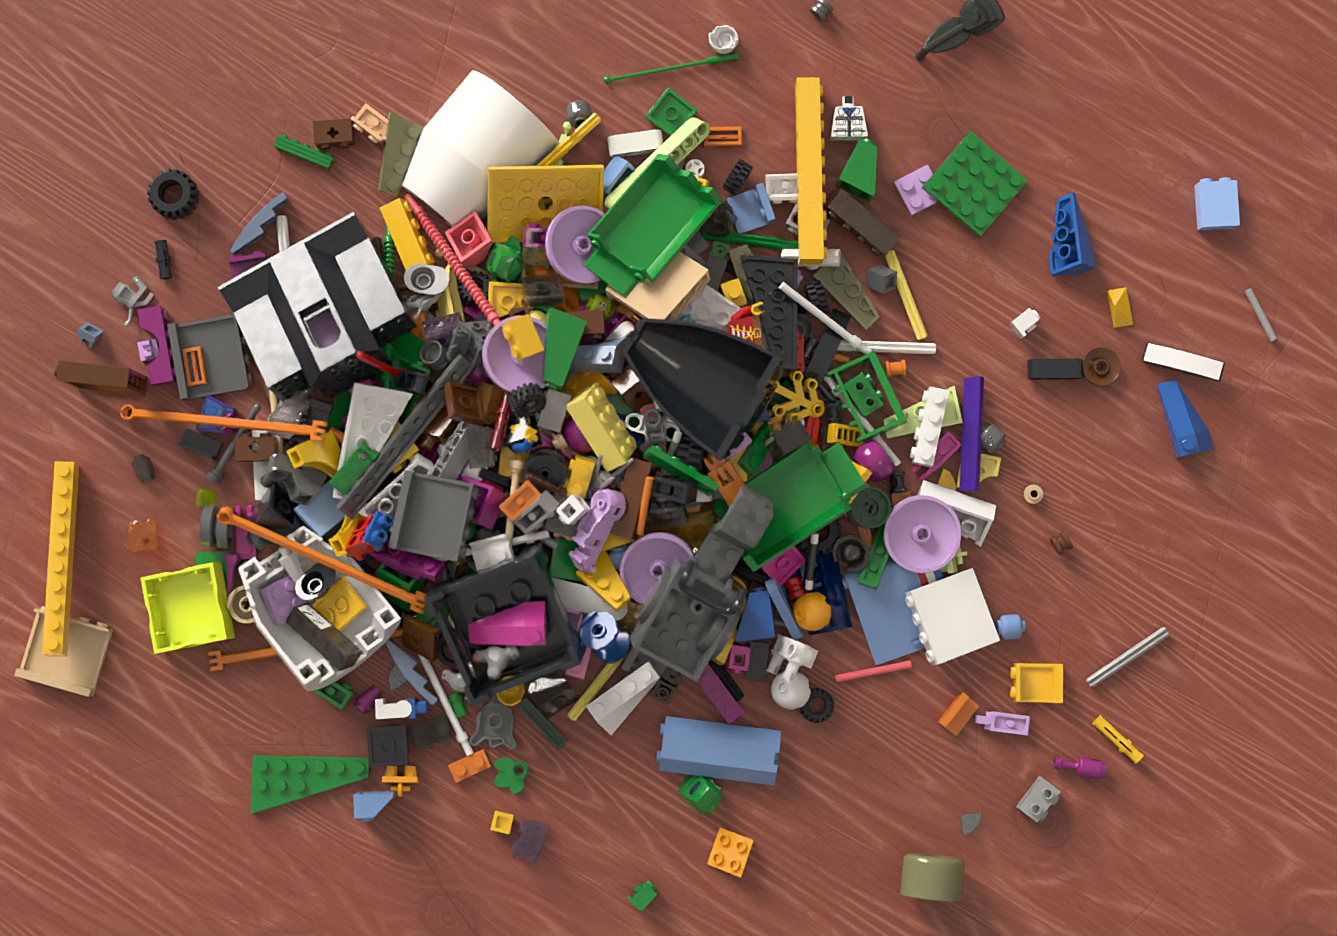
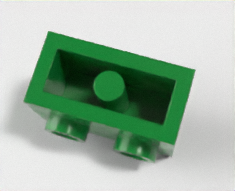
M862 371L845 382L844 387L865 417L884 405L883 399H885V396L880 389H875L873 385L875 381L870 373L866 374Z
M335 681L313 691L341 710L346 709L355 695V692L352 691L353 687L344 681L342 684Z

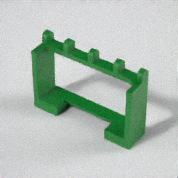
M875 351L826 373L827 378L835 375L839 386L835 387L833 391L837 393L842 390L847 401L846 404L841 406V409L845 410L850 407L855 418L854 421L849 423V426L858 425L862 436L856 439L857 443L864 440L866 442L907 423ZM871 361L897 420L866 434L839 375Z

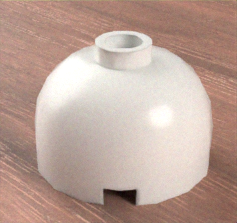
M784 672L778 674L771 685L773 700L779 706L789 710L803 707L811 694L808 684L809 680L799 672H797L794 682L782 678Z

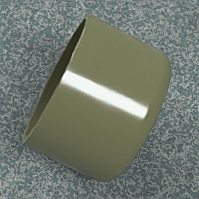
M905 854L902 865L900 895L937 901H962L964 861L956 857L935 854Z

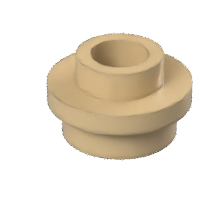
M1029 485L1024 490V498L1028 503L1036 504L1042 500L1043 491L1038 485ZM1033 490L1037 492V496L1035 498L1031 497L1030 495L1031 491Z

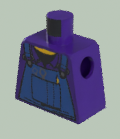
M206 395L200 415L226 417V415L232 413L236 417L237 409ZM196 425L195 430L225 435L222 430L224 427Z

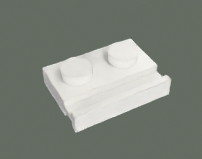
M508 533L469 543L472 548L477 571L514 557L511 543L508 540Z

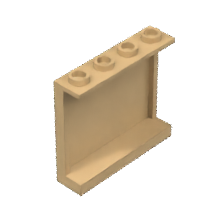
M679 252L652 284L639 282L626 298L609 285H607L605 290L608 300L616 299L643 318L675 320L710 281L708 269Z
M42 606L41 609L34 608V611L37 612L21 666L16 668L14 676L84 696H94L113 629L108 628L109 624L98 621L97 624L89 623L90 619L85 617L71 618L72 614H70L67 657H48L42 654L45 606Z

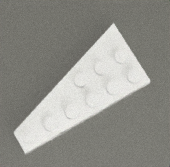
M706 284L675 320L690 314L692 320L696 323L725 331L729 330L728 322L731 321L732 315L741 308ZM760 322L762 347L769 350Z
M354 382L338 470L362 441H365L372 450L381 451L413 393ZM363 452L359 455L363 460L367 457ZM334 488L333 498L342 499L345 495Z

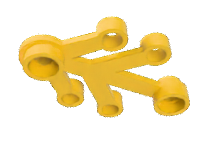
M795 370L790 373L795 393L779 385V381L774 383L776 387L775 392L791 399V401L781 405L776 404L773 406L772 413L775 416L782 417L785 411L800 405L806 408L796 413L790 412L787 415V421L793 425H796L800 419L809 415L817 418L823 415L825 406L824 402L817 397L816 388L818 382L815 379L807 378L804 383L808 389L810 401L805 399L801 384L803 379L802 372ZM813 381V385L809 387L810 382Z

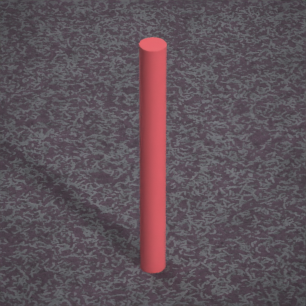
M904 661L835 675V680L837 683L912 668L911 661Z

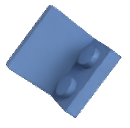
M763 183L757 184L753 190L727 198L738 233H745L775 222V216Z

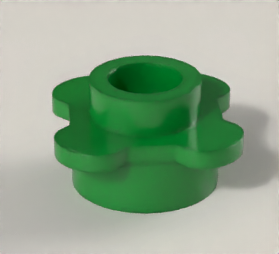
M719 241L713 242V249L709 253V257L711 259H719L720 262H726L727 253L731 249L728 244L724 245Z

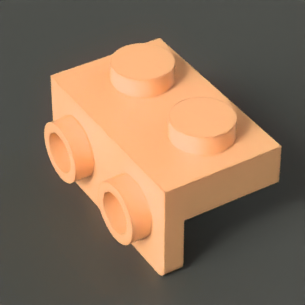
M365 103L356 117L353 116L351 118L354 123L353 127L360 133L365 131L369 134L368 138L375 144L380 142L384 145L386 142L385 134L388 127V119Z

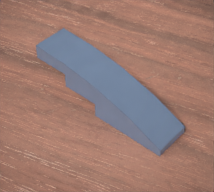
M284 192L266 204L252 218L230 250L232 254L242 253L267 236L264 228L276 221L277 215L275 212L290 202Z
M388 639L385 642L387 648L403 675L428 702L435 705L439 698L425 687L429 680L415 669L419 662L391 639Z

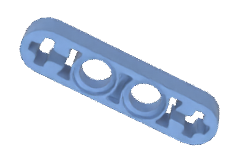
M772 578L765 581L767 590L793 640L803 637L802 630L794 621L792 610L776 579Z

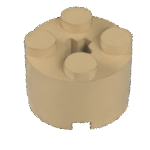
M244 585L239 586L231 592L228 598L227 606L230 614L238 622L256 623L251 607L248 608V605L245 604L249 600Z

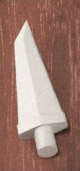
M280 546L279 550L282 557L279 559V562L296 584L298 578L304 574L296 552L288 551L287 548Z

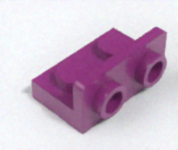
M254 251L248 256H244V254L233 255V258L228 259L232 279L269 259V256L263 253V251Z

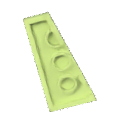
M955 385L946 389L949 390L941 428L963 423ZM921 401L902 410L907 423L886 432L887 439L915 433L916 428H919L921 422L918 420L920 409L924 408L925 402ZM894 414L884 419V426L897 420L896 415Z

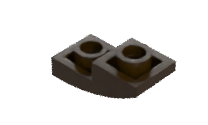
M666 666L651 696L668 705L684 675Z

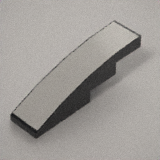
M1148 342L1142 359L1145 363L1159 365L1166 369L1180 371L1183 374L1221 382L1225 362Z

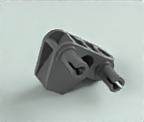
M273 454L269 457V464L265 469L266 473L261 477L260 483L263 487L268 488L274 481L282 482L292 502L308 506L317 496L327 478V474L313 467L294 469L289 456Z

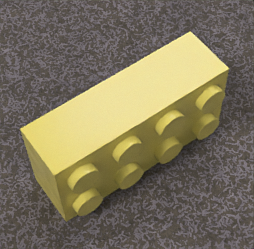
M596 382L578 391L566 406V409L598 458L599 455H603L602 465L607 472L625 464L637 448L636 441L628 433L625 423L616 414L614 406L607 400L604 390Z

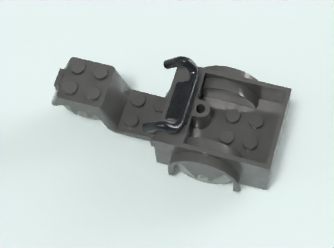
M740 487L725 517L719 523L712 526L695 557L691 555L687 562L675 557L670 567L662 564V576L649 590L642 612L635 611L634 613L635 618L639 619L629 637L633 648L692 680L698 681L710 658L714 659L722 652L737 626L741 613L740 608L747 591L743 588H740L739 591L732 587L733 578L730 575L743 552L754 548L773 518V502L748 487Z

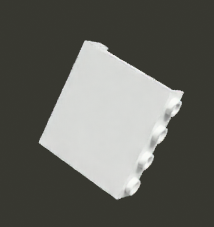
M973 568L905 593L906 604L913 613V623L920 632L919 639L925 645L927 651L926 658L932 665L946 662L1000 641Z

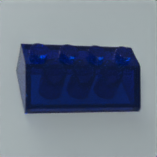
M836 551L816 555L812 590H806V592H819L826 597L824 600L831 607V618L829 624L824 626L823 629L808 631L809 636L853 627ZM808 557L805 558L806 561L795 571L796 577L802 578L803 584L801 587L805 589Z

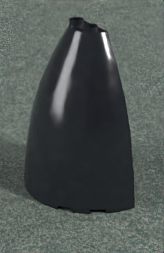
M642 318L634 327L636 331L634 337H629L626 340L623 351L635 375L652 400L674 424L719 460L726 459L731 454L729 450L738 448L745 438L743 434L752 430L776 390L774 383L780 380L783 369L780 366L784 365V358L756 343L722 329L694 322Z

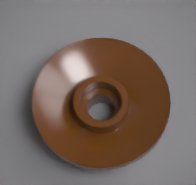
M1095 348L1089 351L1083 359V374L1094 385H1108L1118 377L1120 361L1113 351L1107 348ZM1097 364L1102 366L1101 371L1097 370Z

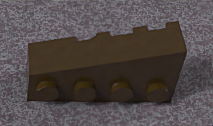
M843 189L832 190L826 198L825 204H823V210H826V214L840 224L843 229L852 233L859 242L869 246V250L877 256L887 255L900 238Z

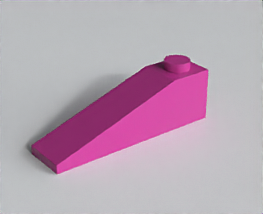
M545 601L524 602L513 608L505 609L500 613L469 623L470 644L546 645L548 633Z

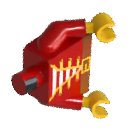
M759 302L752 306L741 308L732 315L731 321L728 322L729 330L725 331L762 346L759 315L765 313V310L760 311L758 306L763 303Z

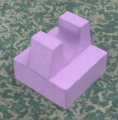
M157 339L137 343L142 362L156 359L159 352Z

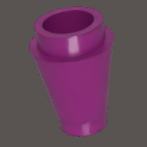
M372 686L356 698V702L353 705L363 714L371 711L375 704V699L379 698L381 692L375 686Z

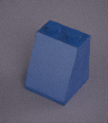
M765 587L755 588L753 593H749L737 632L736 642L776 638L771 596Z

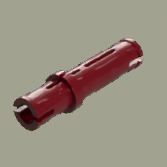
M503 393L500 409H497L498 417L489 449L495 452H501L508 421L512 417V408L508 401L510 393Z

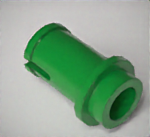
M460 692L449 695L450 700H448L452 703L457 718L468 713L462 699L463 695H460Z

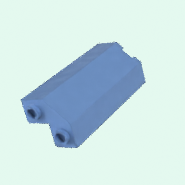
M666 716L665 724L661 723L660 735H663L662 750L657 751L656 762L660 763L659 771L775 785L781 731Z

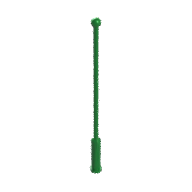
M738 51L686 64L611 78L606 76L604 83L609 84L611 81L706 63L711 65L733 60L738 61Z

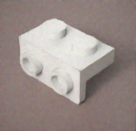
M797 174L765 175L766 193L770 203L778 204L782 203V200L798 203Z

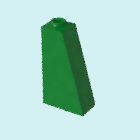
M551 307L546 314L542 383L546 384L545 387L556 391L557 388L561 389L564 385L587 321Z

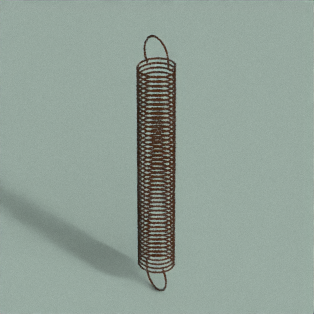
M529 471L524 476L526 479H533L530 480L531 482H538L536 484L539 486H546L544 488L547 490H554L551 492L559 493L557 495L560 497H566V493L568 494V492H562L563 489L553 484L550 485V482L542 480V478L537 477L535 474H529Z

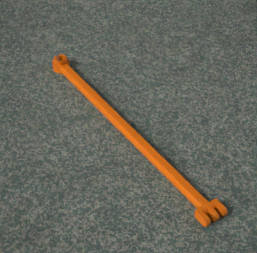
M124 405L121 409L127 413L132 411L131 416L126 413H120L121 417L128 421L139 418L311 435L310 440L317 442L325 441V438L318 437V434H326V430L319 429V427H327V422L313 420L312 426L136 409L132 405Z
M224 507L218 512L217 519L222 524H233L406 601L411 604L410 609L415 612H424V607H426L424 598L427 595L418 590L415 595L241 518L235 515L230 507Z
M398 627L390 638L403 637V628ZM272 647L222 655V650L208 652V656L216 655V659L209 660V664L217 663V666L210 667V671L223 670L224 664L279 656Z

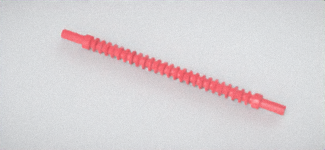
M410 193L406 194L404 198L410 202L413 215L420 222V225L423 226V229H426V233L434 241V245H437V249L445 257V260L448 261L447 263L453 269V272L456 273V276L465 285L464 287L467 289V292L470 293V296L479 305V309H482V313H485L484 316L487 317L488 322L496 326L501 322L498 313L495 312V309L492 308V305L483 296V292H480V288L472 280V277L469 276V272H466V268L458 260V257L455 256V253L452 252L453 250L447 244V241L444 240V237L441 236L436 225L433 224L430 217H427L428 215L425 213L424 208L417 204Z

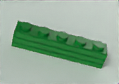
M278 135L274 144L276 149L325 169H331L335 160L332 157L333 155L321 153V150L317 148L311 149V146L307 144H299L300 142L295 139L293 141L289 140V137L285 135Z

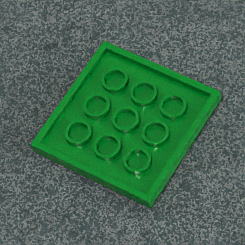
M970 131L925 183L922 189L976 236L981 237L1028 180Z

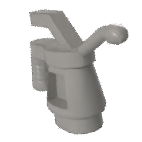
M138 276L132 279L133 283L139 288L137 293L128 284H123L122 282H119L111 293L115 301L129 308L128 321L125 322V327H128L132 321L133 308L147 306L154 297V294L150 292L144 301L139 302L148 287Z
M443 293L437 295L425 294V296L414 295L410 297L405 303L410 313L417 312L413 316V320H418L421 312L428 310Z

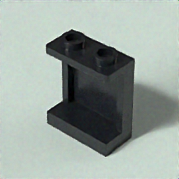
M297 393L294 399L296 403L288 423L312 426L313 420L326 422L333 406ZM282 433V437L286 438L285 442L294 446L297 443L302 444L309 441L311 436Z

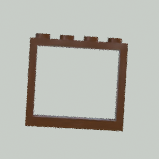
M59 361L57 370H55L56 380L78 389L145 396L147 377L130 368Z

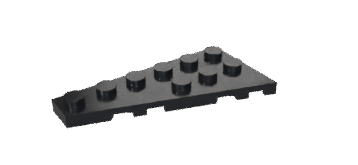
M741 255L740 260L754 304L763 303L758 306V309L760 311L765 310V313L760 314L759 319L769 350L784 358L785 363L783 366H780L783 371H795L797 358V302L780 290L779 287L784 282L797 292L798 259Z

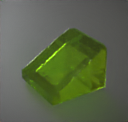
M199 488L195 506L199 508H204L205 505L214 506L216 491Z

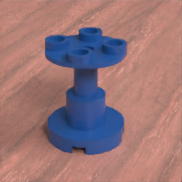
M592 612L582 620L580 639L588 648L594 650V653L600 660L613 664L621 660L628 653V650L631 648L629 634L625 629L618 626L617 621L609 613Z

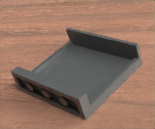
M234 313L181 324H167L181 400L187 401L203 398L206 395L214 396L252 389L251 383H254L252 372H249L248 369L250 357L245 352L247 342L244 335H242ZM201 346L208 384L188 387L182 349ZM195 351L196 361H197V367H198V373H199V379H200V381H201V380H202V377H201V370H200L198 352ZM188 352L192 382H195L191 352Z
M405 470L388 548L461 562L462 558L464 559L466 556L467 547H465L466 539H469L471 528L469 527L470 519L472 520L475 514V508H473L474 500H477L479 495L477 485Z

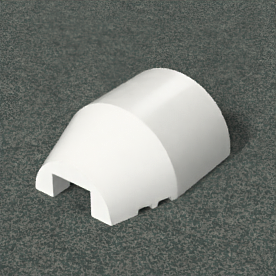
M473 70L424 127L402 187L437 212L451 227L474 211L478 213L482 220L487 217L488 167L536 166L556 148L558 140L515 97L485 75Z
M304 526L287 536L288 539L364 572L350 556L347 557L343 554L336 557L332 546L325 543L321 537ZM280 550L261 562H258L254 557L240 566L239 572L257 628L306 691L321 689L354 670L390 638L400 623L401 618L377 588L336 571L335 580L329 589L341 577H346L368 606L336 637L325 644L305 618L303 612L280 624L274 625L260 589L288 575V573L279 562V559L282 557ZM296 553L303 573L318 563ZM318 599L310 600V604L307 600H304L306 605L311 606Z

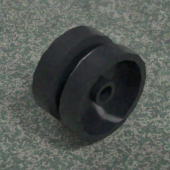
M549 446L538 447L530 452L525 461L526 465L523 475L525 476L526 472L529 471V474H535L537 477L542 478V480L550 482V485L553 484L558 488H562L567 478V462L564 455L556 448ZM528 480L540 494L547 490L544 488L546 486L542 487V485L536 484L538 482L534 483V481ZM551 489L547 490L551 495L555 494V492L552 493L551 491H549Z

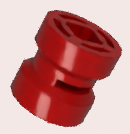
M801 577L790 579L783 584L785 589L789 590L788 598L790 602L796 601L800 596L807 593L806 589L801 587L803 584Z

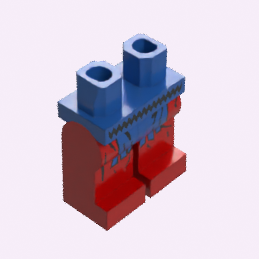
M377 511L375 514L358 520L345 551L358 561L363 560L366 553H373L375 550L380 551L388 537L391 526H393L394 518Z

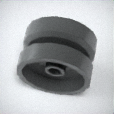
M205 505L200 520L199 538L201 546L213 548L217 543L218 548L230 549L234 540L235 525L220 523L217 519L218 507Z

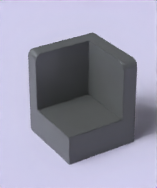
M882 264L867 269V287L882 294L896 289L897 271Z

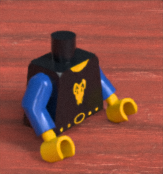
M512 412L502 448L507 446L513 453H528L531 448L543 444L535 416L529 415V418H525V416L520 418Z

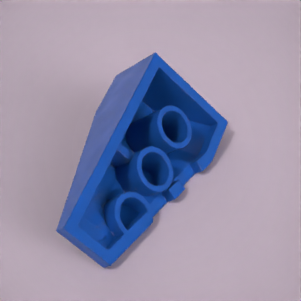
M1075 193L1058 198L1054 218L1056 223L1055 234H1052L1051 239L1053 240V248L1049 252L1051 275H1075L1095 269L1093 248Z
M1177 380L1157 384L1175 457L1179 458L1214 449L1208 428Z

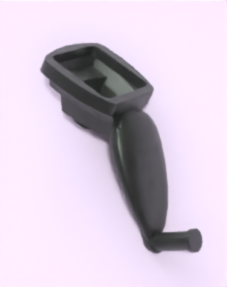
M967 0L960 10V17L947 19L930 34L925 45L916 53V60L923 61L929 53H942L955 49L964 44L969 39L971 33L979 36L998 27L1005 20V14L997 0Z

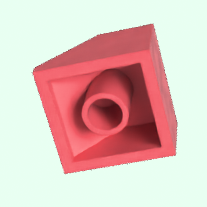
M476 211L445 232L459 260L464 265L472 269L487 258L493 240Z

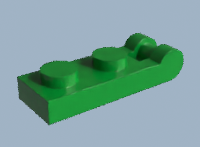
M767 422L759 427L752 438V443L748 445L738 461V464L748 476L755 475L770 448L779 439V435L771 430V426Z
M362 441L332 477L329 484L345 495L371 462L375 460L379 452L375 449L372 450L365 441ZM362 452L367 455L365 460L359 456Z

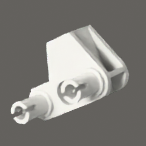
M777 634L778 639L774 648L770 651L773 656L766 671L778 675L783 660L788 659L787 661L789 662L782 678L794 682L800 666L812 668L818 650Z

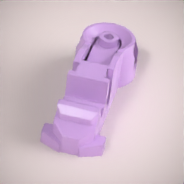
M611 489L600 490L593 495L591 510L581 518L577 527L578 532L576 536L572 537V540L578 543L579 548H576L575 551H570L569 556L574 566L583 572L595 573L597 567L594 564L615 521L619 520L625 512L626 501L623 494ZM617 508H620L617 515L614 514ZM596 540H599L597 546H595V545H594L595 541H596Z

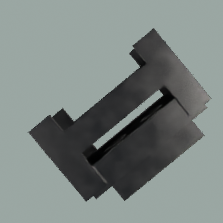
M542 542L524 548L521 554L458 580L454 581L451 577L435 583L424 598L431 617L436 616L464 680L465 687L463 690L471 707L488 701L494 694L561 669L563 672L581 665L587 647L580 639V631L574 632L546 564L549 558ZM545 601L548 633L546 645H515L520 657L516 658V660L510 659L507 667L501 671V676L498 679L565 654L564 657L500 682L497 681L498 679H490L487 674L488 664L485 662L476 664L472 661V655L476 651L486 650L494 645L470 644L468 624L500 613L505 609L513 608L524 602ZM444 604L447 607L450 617L454 623L457 633L461 639L464 649L474 669L473 672H471L466 658L462 652L459 642L445 613V610L443 608ZM496 645L501 648H506V645Z

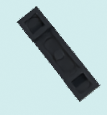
M833 308L829 318L846 330L851 316ZM827 325L803 375L805 378L815 379L818 384L822 383L843 338Z

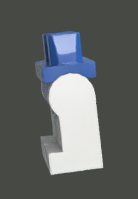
M417 697L401 700L398 703H387L386 698L375 699L376 719L403 718L407 716L409 718H416L418 714L428 713V701H417Z

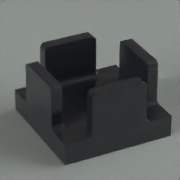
M406 725L367 728L369 767L409 764L410 744Z

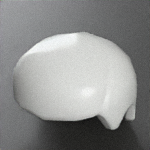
M727 25L717 26L712 33H709L711 47L720 54L730 53L738 44L737 32L734 28Z

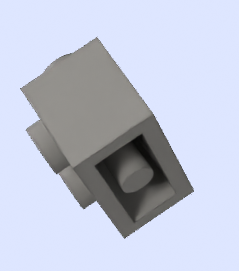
M548 388V391H543L547 404L544 405V410L540 409L541 413H536L535 420H538L537 426L560 433L571 393L560 389L555 391Z
M545 490L513 522L525 534H528L533 529L536 531L543 525V520L546 518L549 520L557 513L555 509L559 502Z
M1039 776L1016 808L1038 823L1039 820L1043 821L1050 805L1054 806L1060 798V791Z

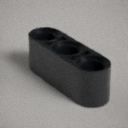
M1079 358L1027 360L1028 380L1083 379V361Z

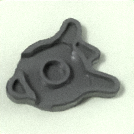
M495 695L478 712L476 731L470 737L469 743L472 746H477L487 739L491 748L505 745L508 749L513 750L518 745L513 735L515 717L512 710L507 705L501 703L497 695Z

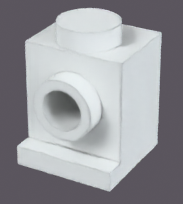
M1028 308L1013 320L1009 326L1022 339L1027 335L1024 331L1029 333L1037 327L1035 322L1040 319V316L1035 310Z
M572 494L556 509L559 519L566 525H574L586 512L591 510L579 494Z

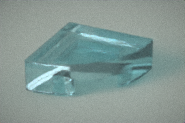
M397 664L392 668L389 675V685L392 691L407 681Z
M981 813L961 814L963 835L972 832L977 827L981 819Z

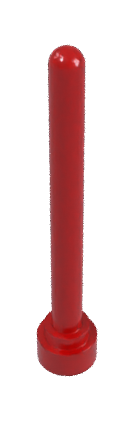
M363 352L357 353L359 360L394 377H397L401 371L410 372L406 369L398 370Z

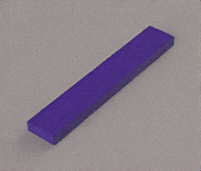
M981 376L969 377L964 380L959 491L962 492L979 491L984 395V377Z

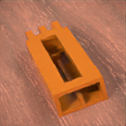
M710 454L713 462L710 463L707 457L703 461L709 469V476L715 483L719 484L718 490L730 507L740 487L747 486L729 458L719 460ZM724 470H727L733 479V481L728 482V484H725L724 480L728 478Z

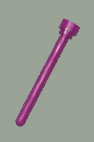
M225 553L224 561L228 565L226 577L228 598L233 591L235 566H238L241 556L239 553ZM228 640L220 641L222 645H225L228 642Z

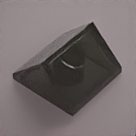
M560 275L521 278L524 306L527 305L530 308L562 305L564 303L565 294Z

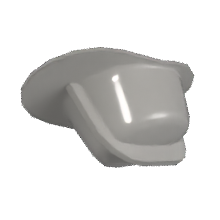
M417 263L411 265L406 270L404 282L410 290L419 294L437 295L447 288L449 275L441 267Z

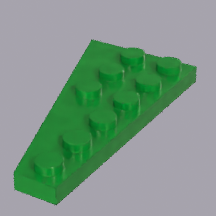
M253 755L251 814L368 778L370 771L369 757Z

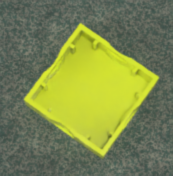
M212 562L188 567L176 572H164L141 577L145 605L150 618L149 627L154 654L235 638L232 618L227 606L228 596L221 562Z

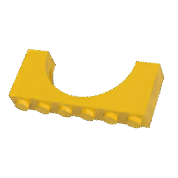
M332 431L320 435L325 438L324 442L309 440L286 451L294 469L313 467L325 472L331 478L337 473L341 449ZM359 512L353 519L345 515L340 530L329 539L336 557L347 553L345 548L358 520L365 518Z

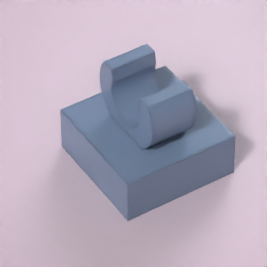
M87 322L78 329L79 342L83 343L87 340L89 341L88 347L91 348L97 340L102 338L104 330Z

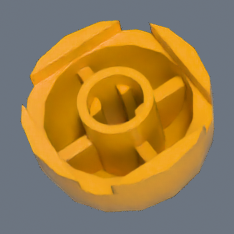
M809 592L800 596L795 601L792 609L796 624L807 631H817L827 626L831 618V607L824 600L826 597L819 592Z

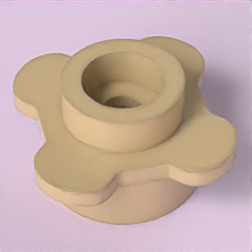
M552 432L554 437L552 443L556 449L561 448L563 452H566L565 447L568 446V443L563 434L560 432L555 435Z

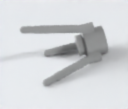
M599 455L595 471L592 473L595 477L593 479L594 487L599 491L606 489L614 478L628 467L634 459H629L611 475L607 471H599L603 455Z

